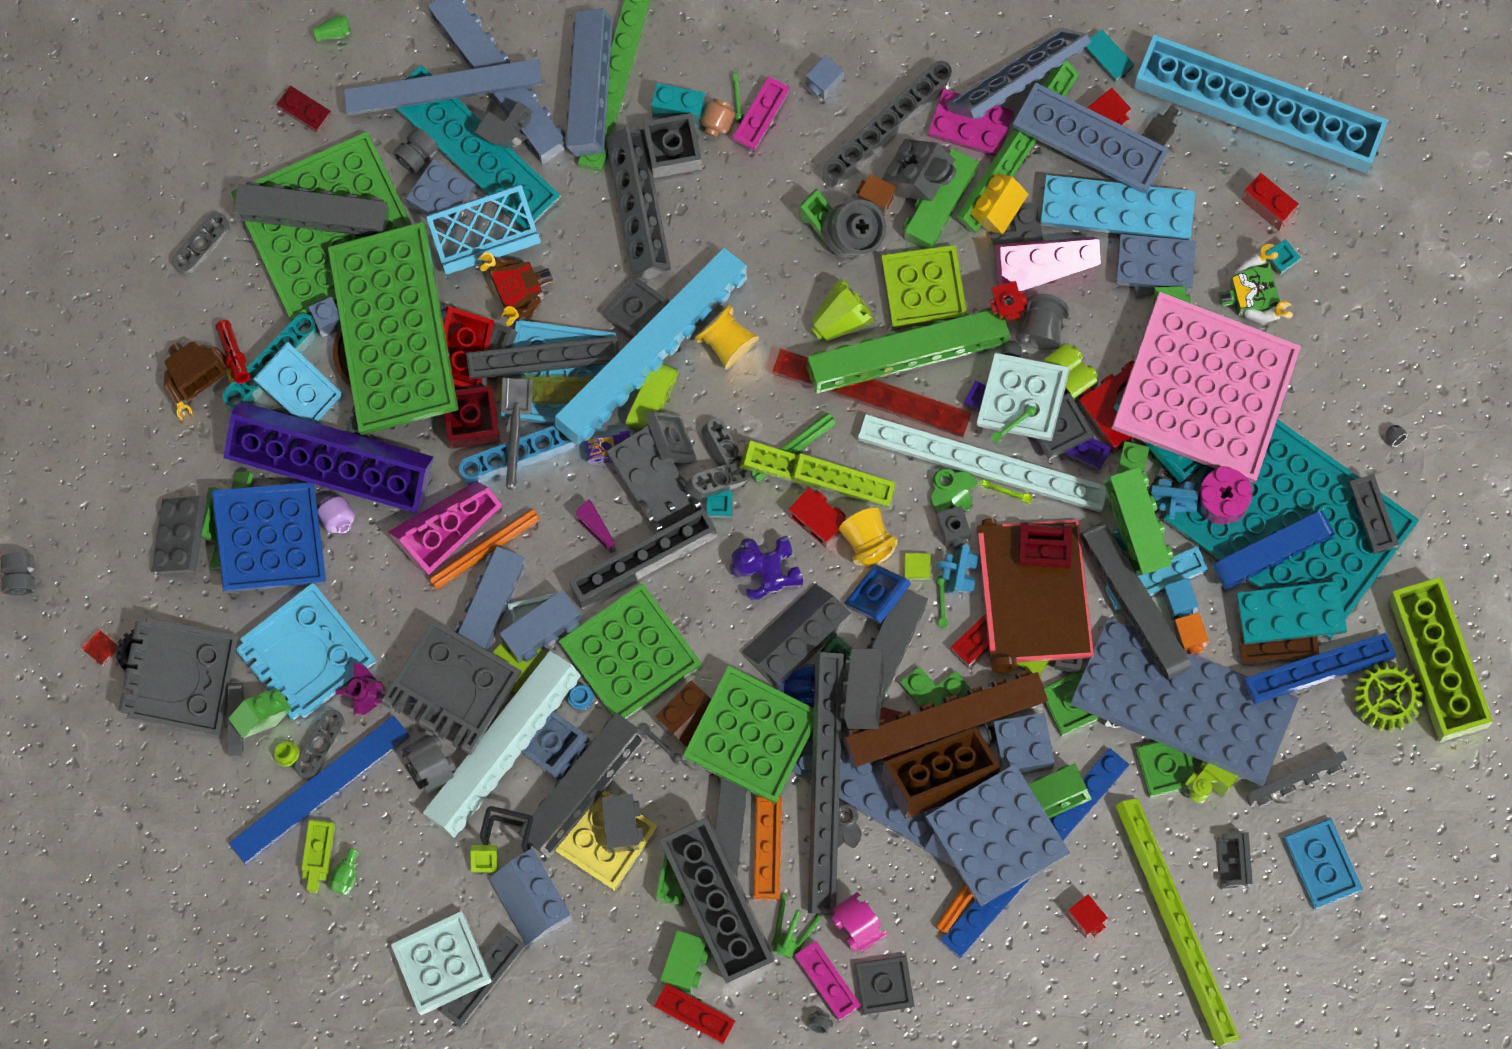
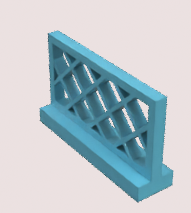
M521 184L426 215L446 275L485 262L478 260L485 252L491 253L494 257H501L541 243ZM515 192L519 193L521 199L517 209L504 204L507 196ZM500 197H503L502 200H501V202L498 201V200H496V199H497V198H500ZM492 201L499 205L493 217L480 212L485 202ZM476 205H479L478 208H477V210L474 209V208H472V207H473V206H476ZM522 206L524 208L525 214L520 212ZM502 207L514 212L509 225L496 220ZM468 209L475 213L469 226L456 220L461 210ZM452 213H455L454 216H453V218L450 217V216H448V215H449V214H452ZM478 215L491 220L485 233L472 227ZM517 215L526 218L530 228L522 231L512 228ZM444 217L451 220L445 233L435 229L434 219ZM494 222L507 228L501 238L495 239L488 235ZM454 223L467 228L461 241L449 236ZM470 230L483 236L479 245L471 247L464 243ZM510 230L515 232L513 234L508 235ZM437 234L443 236L441 242L439 241ZM446 239L459 244L455 253L444 256L442 250Z

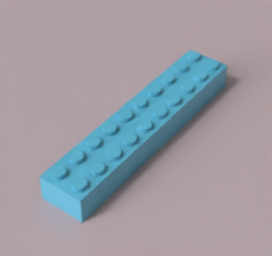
M1157 35L1152 37L1134 89L1366 174L1370 170L1388 122L1385 118Z

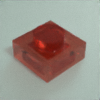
M99 630L82 649L103 667L116 653L115 650L118 645Z

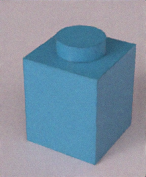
M1189 578L1164 586L1162 594L1172 620L1197 612L1199 606Z

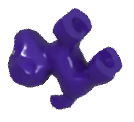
M787 536L779 538L776 541V549L771 552L762 553L754 539L746 538L742 540L740 546L732 553L730 570L735 577H749L755 573H758L760 576L761 587L757 590L748 588L746 590V595L751 600H759L767 594L777 593L785 588H798L803 585V577L798 566L791 568L787 576L783 575L782 561L792 556L791 553H793Z

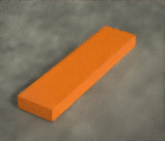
M756 796L754 900L780 901L782 796H779L776 804Z

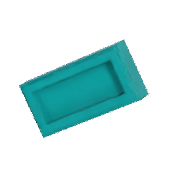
M1102 29L1090 38L1091 43L1084 47L1114 82L1134 68V63Z

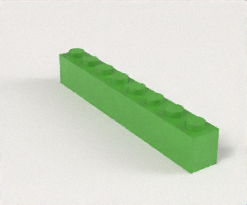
M985 308L976 314H962L949 321L938 320L929 326H915L906 332L898 334L891 332L882 338L874 340L871 338L864 339L859 344L851 346L841 345L835 350L828 352L817 351L808 356L806 368L814 392L817 394L1003 346L1008 342L1010 333L1005 319H999L998 314L993 315L991 308Z

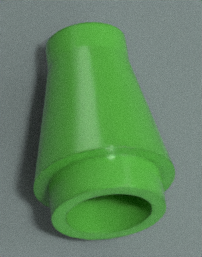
M337 14L324 23L313 27V32L318 42L321 40L346 38V35L351 34V28L346 15L340 16Z

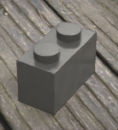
M633 794L601 797L608 853L640 850L639 842H644L642 826L637 827L636 817L641 816L639 801H634Z

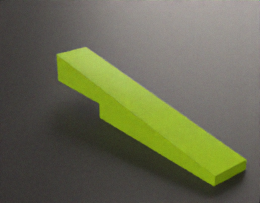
M751 440L745 444L739 468L885 507H890L896 482L801 453L796 455Z

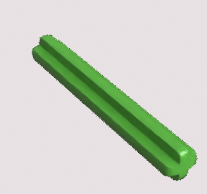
M829 413L824 414L779 449L797 454L835 425L834 418ZM751 471V476L757 482L768 476Z

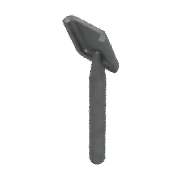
M502 378L501 411L505 414H512L506 487L509 490H513L516 487L520 414L528 415L532 411L533 379Z

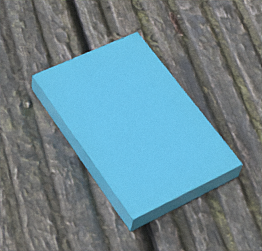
M286 342L253 378L289 414L315 423L321 419L343 394L289 342Z

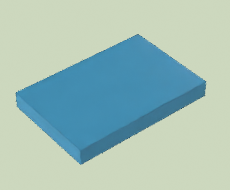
M1332 818L1283 837L1314 910L1363 890Z

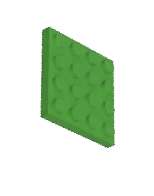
M643 583L559 640L560 646L612 717L618 713L625 719L629 718L702 666L701 661Z
M728 665L682 758L776 804L813 729L814 708Z

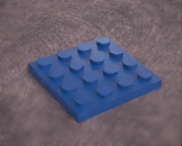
M297 483L213 490L211 492L223 593L302 586L312 583L324 584L326 582L314 484Z

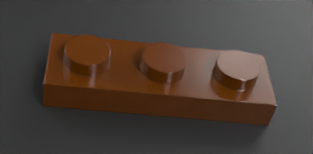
M1317 636L1244 645L1243 637L1239 638L1242 665L1296 661L1319 654Z

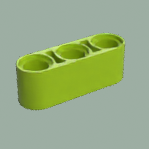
M663 363L655 373L652 371L649 373L628 414L627 426L640 431L649 425L646 414L651 411H662L677 379L678 369Z

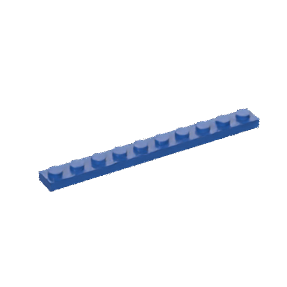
M1111 748L1108 749L1083 778L1092 800L1049 818L1063 841L1129 767L1130 764ZM1031 878L982 907H979L975 901L940 942L961 959Z

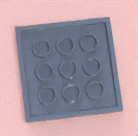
M1016 764L925 817L979 907L984 906L1070 854Z

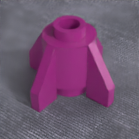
M354 663L353 676L357 678L350 681L348 689L336 690V695L351 697L354 701V714L362 716L382 703L385 696V687L382 682L376 680L365 665Z

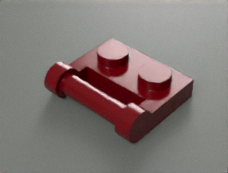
M1020 522L1019 566L1070 569L1072 551L1071 524H1064V527L1029 525L1028 522ZM1028 535L1063 537V541L1028 539Z

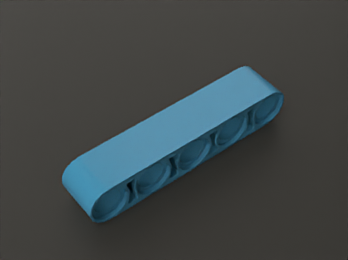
M555 425L519 438V449L524 450L526 453L523 457L518 458L517 470L570 451L577 445L571 440H562L560 436L563 433ZM540 441H547L549 443L546 449H538L536 447ZM509 442L463 459L459 465V472L463 482L467 485L475 481L483 483L507 474ZM493 458L502 460L501 464L497 467L490 466L489 462ZM469 467L478 469L477 473L472 476L466 475L465 471Z

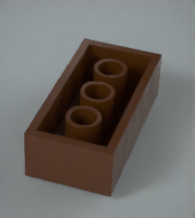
M975 726L885 761L881 779L902 815L907 819L953 801L1000 772L1001 766Z

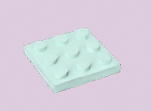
M995 353L977 426L1002 431L1025 413L1028 406H1034L1036 413L1032 416L1029 415L1008 433L1052 441L1070 371L1069 367Z
M463 911L391 944L420 1015L428 1013L492 982Z

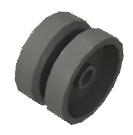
M858 199L836 205L828 211L823 220L822 233L825 243L832 252L841 257L851 258L871 253L880 247L885 238L887 226L884 215L878 206L870 201Z

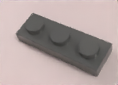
M1375 475L1350 481L1349 487L1373 555L1398 548L1399 543Z

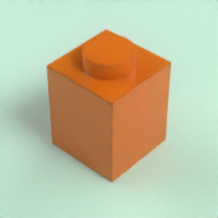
M1200 612L1175 619L1173 623L1174 632L1184 651H1188L1191 655L1203 652L1209 640Z

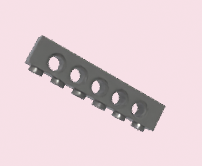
M624 127L606 138L632 275L637 278L653 279L670 270L671 265L644 130Z

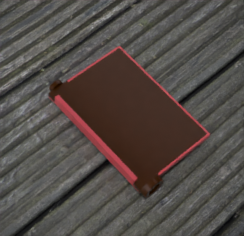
M994 518L982 520V525L977 526V539L991 670L995 673H1009L1017 669V662L1079 659L1094 656L1079 521L1063 520L1029 523V525L1064 527V524L1072 525L1071 567L1069 569L1019 566L1020 523L997 524V520ZM1028 535V539L1063 541V537Z

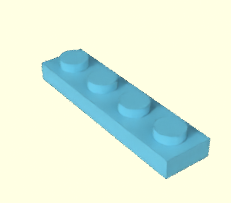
M1198 546L1173 556L1174 559L1171 560L1172 566L1138 576L1150 596L1163 591L1165 585L1187 578L1191 579L1208 571L1209 568ZM1105 586L1104 589L1114 610L1122 609L1109 586Z

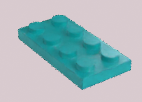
M1339 581L1239 592L1236 595L1244 645L1347 632Z

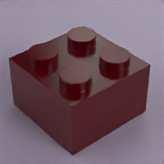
M485 386L456 390L458 410L444 414L450 449L500 443L493 387Z

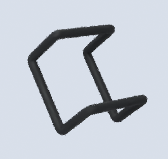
M489 806L486 809L480 831V839L483 845H488L494 820L521 827L524 823L497 815L490 817V813L493 811L527 819L522 841L523 853L531 849V845L527 843L533 823L531 815Z

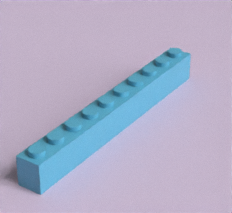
M723 248L555 416V427L577 446L583 440H589L594 434L595 428L600 423H606L611 417L612 411L617 406L621 407L629 398V394L634 389L638 390L642 387L651 371L655 373L662 366L663 360L668 355L672 356L679 349L680 343L685 338L689 339L695 333L697 326L702 321L706 322L712 316L713 309L718 304L723 305L735 287L738 289L744 284L747 279V265L726 248Z

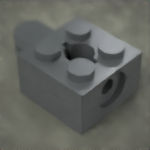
M904 139L891 164L887 167L882 180L896 186V194L899 197L932 201L941 184L947 185L955 177L956 168L953 166L955 159L939 143Z

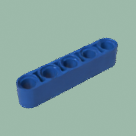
M1319 511L1223 558L1212 567L1223 587L1228 589L1326 541L1335 532L1324 512Z

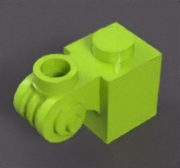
M1203 762L1200 766L1203 771L1199 775L1194 772L1185 785L1189 787L1188 794L1191 800L1196 803H1203L1211 794L1212 789L1223 797L1240 776L1210 763Z

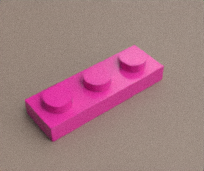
M768 76L735 132L733 141L755 152L789 94L790 87Z
M817 941L795 954L794 957L838 1021H841L861 1007Z

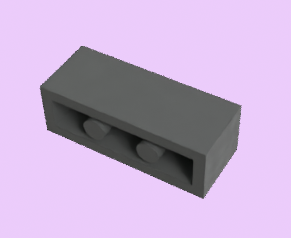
M851 649L850 659H846L845 664L848 681L843 683V695L846 697V702L841 704V718L845 719L848 729H879L885 672L882 649Z

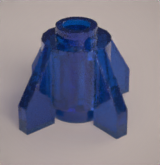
M807 664L791 674L788 680H785L784 693L814 708L815 664Z

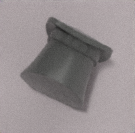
M1039 294L1027 298L1028 305L1024 306V314L1026 315L1016 335V339L1020 343L1035 349L1054 350L1060 348L1061 322L1063 318H1068L1070 313L1069 307L1062 299L1050 294Z

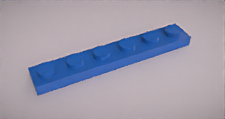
M1386 633L1247 677L1244 680V684L1253 703L1257 704L1371 667L1375 664L1393 660L1396 653Z

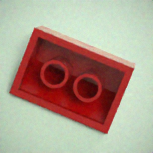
M447 306L441 310L455 391L481 387L482 378L469 380L466 353L488 351L495 320Z

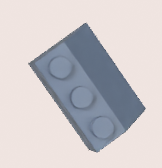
M533 848L510 860L489 878L527 946L573 921L569 910Z

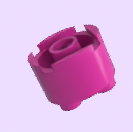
M1220 467L1212 471L1204 479L1198 494L1202 515L1210 522L1218 525L1239 521L1245 515L1251 502L1252 485L1246 476L1238 470ZM1227 494L1229 497H1226L1224 500L1221 498V495Z
M856 892L831 910L834 915L830 919L838 930L844 929L848 935L845 941L852 951L859 950L863 953L888 934L886 930L883 932L879 931L878 928L882 925L866 901L860 903L857 900L861 895Z

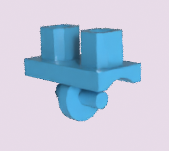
M1159 479L1156 486L1152 485L1151 495H1153L1156 501L1157 508L1162 511H1170L1169 519H1175L1176 512H1197L1198 491H1196L1195 483L1184 482L1181 485V489L1171 488V481Z
M962 545L961 548H955L953 555L946 554L945 561H938L936 564V568L943 571L941 579L948 580L947 594L953 595L958 592L970 593L974 590L975 578L965 576L966 568L970 570L977 569L980 556L970 552L969 546Z

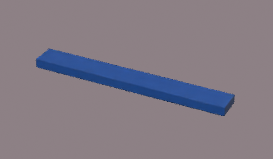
M393 715L229 844L246 865L407 740L410 735Z

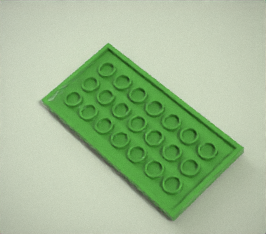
M420 222L328 247L359 433L364 435L457 411V398L425 223Z

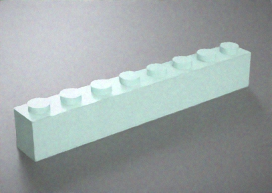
M548 652L482 736L474 752L471 755L468 754L453 773V778L446 782L424 810L423 814L432 824L455 838L458 832L463 830L469 818L481 807L483 800L496 788L498 781L505 772L513 766L521 751L528 747L536 731L545 725L547 717L560 706L566 694L577 684L581 675L572 664L553 652Z

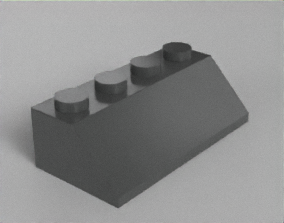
M815 584L745 648L741 654L778 689L851 621V613L834 595Z

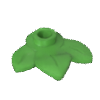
M947 468L938 470L932 479L935 490L931 498L937 512L939 513L949 510L950 507L955 508L958 506H962L963 511H969L972 506V499L968 490L973 489L978 484L974 476L965 471L955 473ZM943 478H947L950 481V483L948 485H942L940 480Z

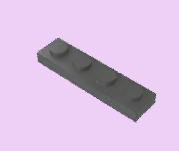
M1343 751L1338 752L1250 792L1247 800L1251 807L1257 804L1259 807H1263L1273 802L1272 797L1282 794L1285 797L1297 791L1296 787L1303 783L1309 786L1320 780L1319 776L1325 773L1331 776L1342 771V766L1346 763L1347 758Z
M505 929L483 956L492 982L445 1004L440 1012L458 1027L462 1028L527 945Z

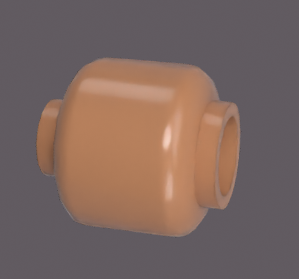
M715 98L713 102H706L699 123L705 127L704 132L718 137L719 133H728L735 117V112L731 109L732 105Z

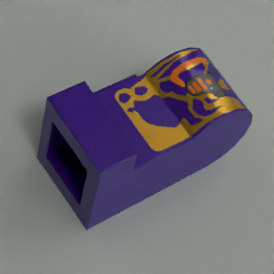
M630 431L619 432L620 434L595 437L585 441L587 462L590 464L612 462L606 451L630 437Z

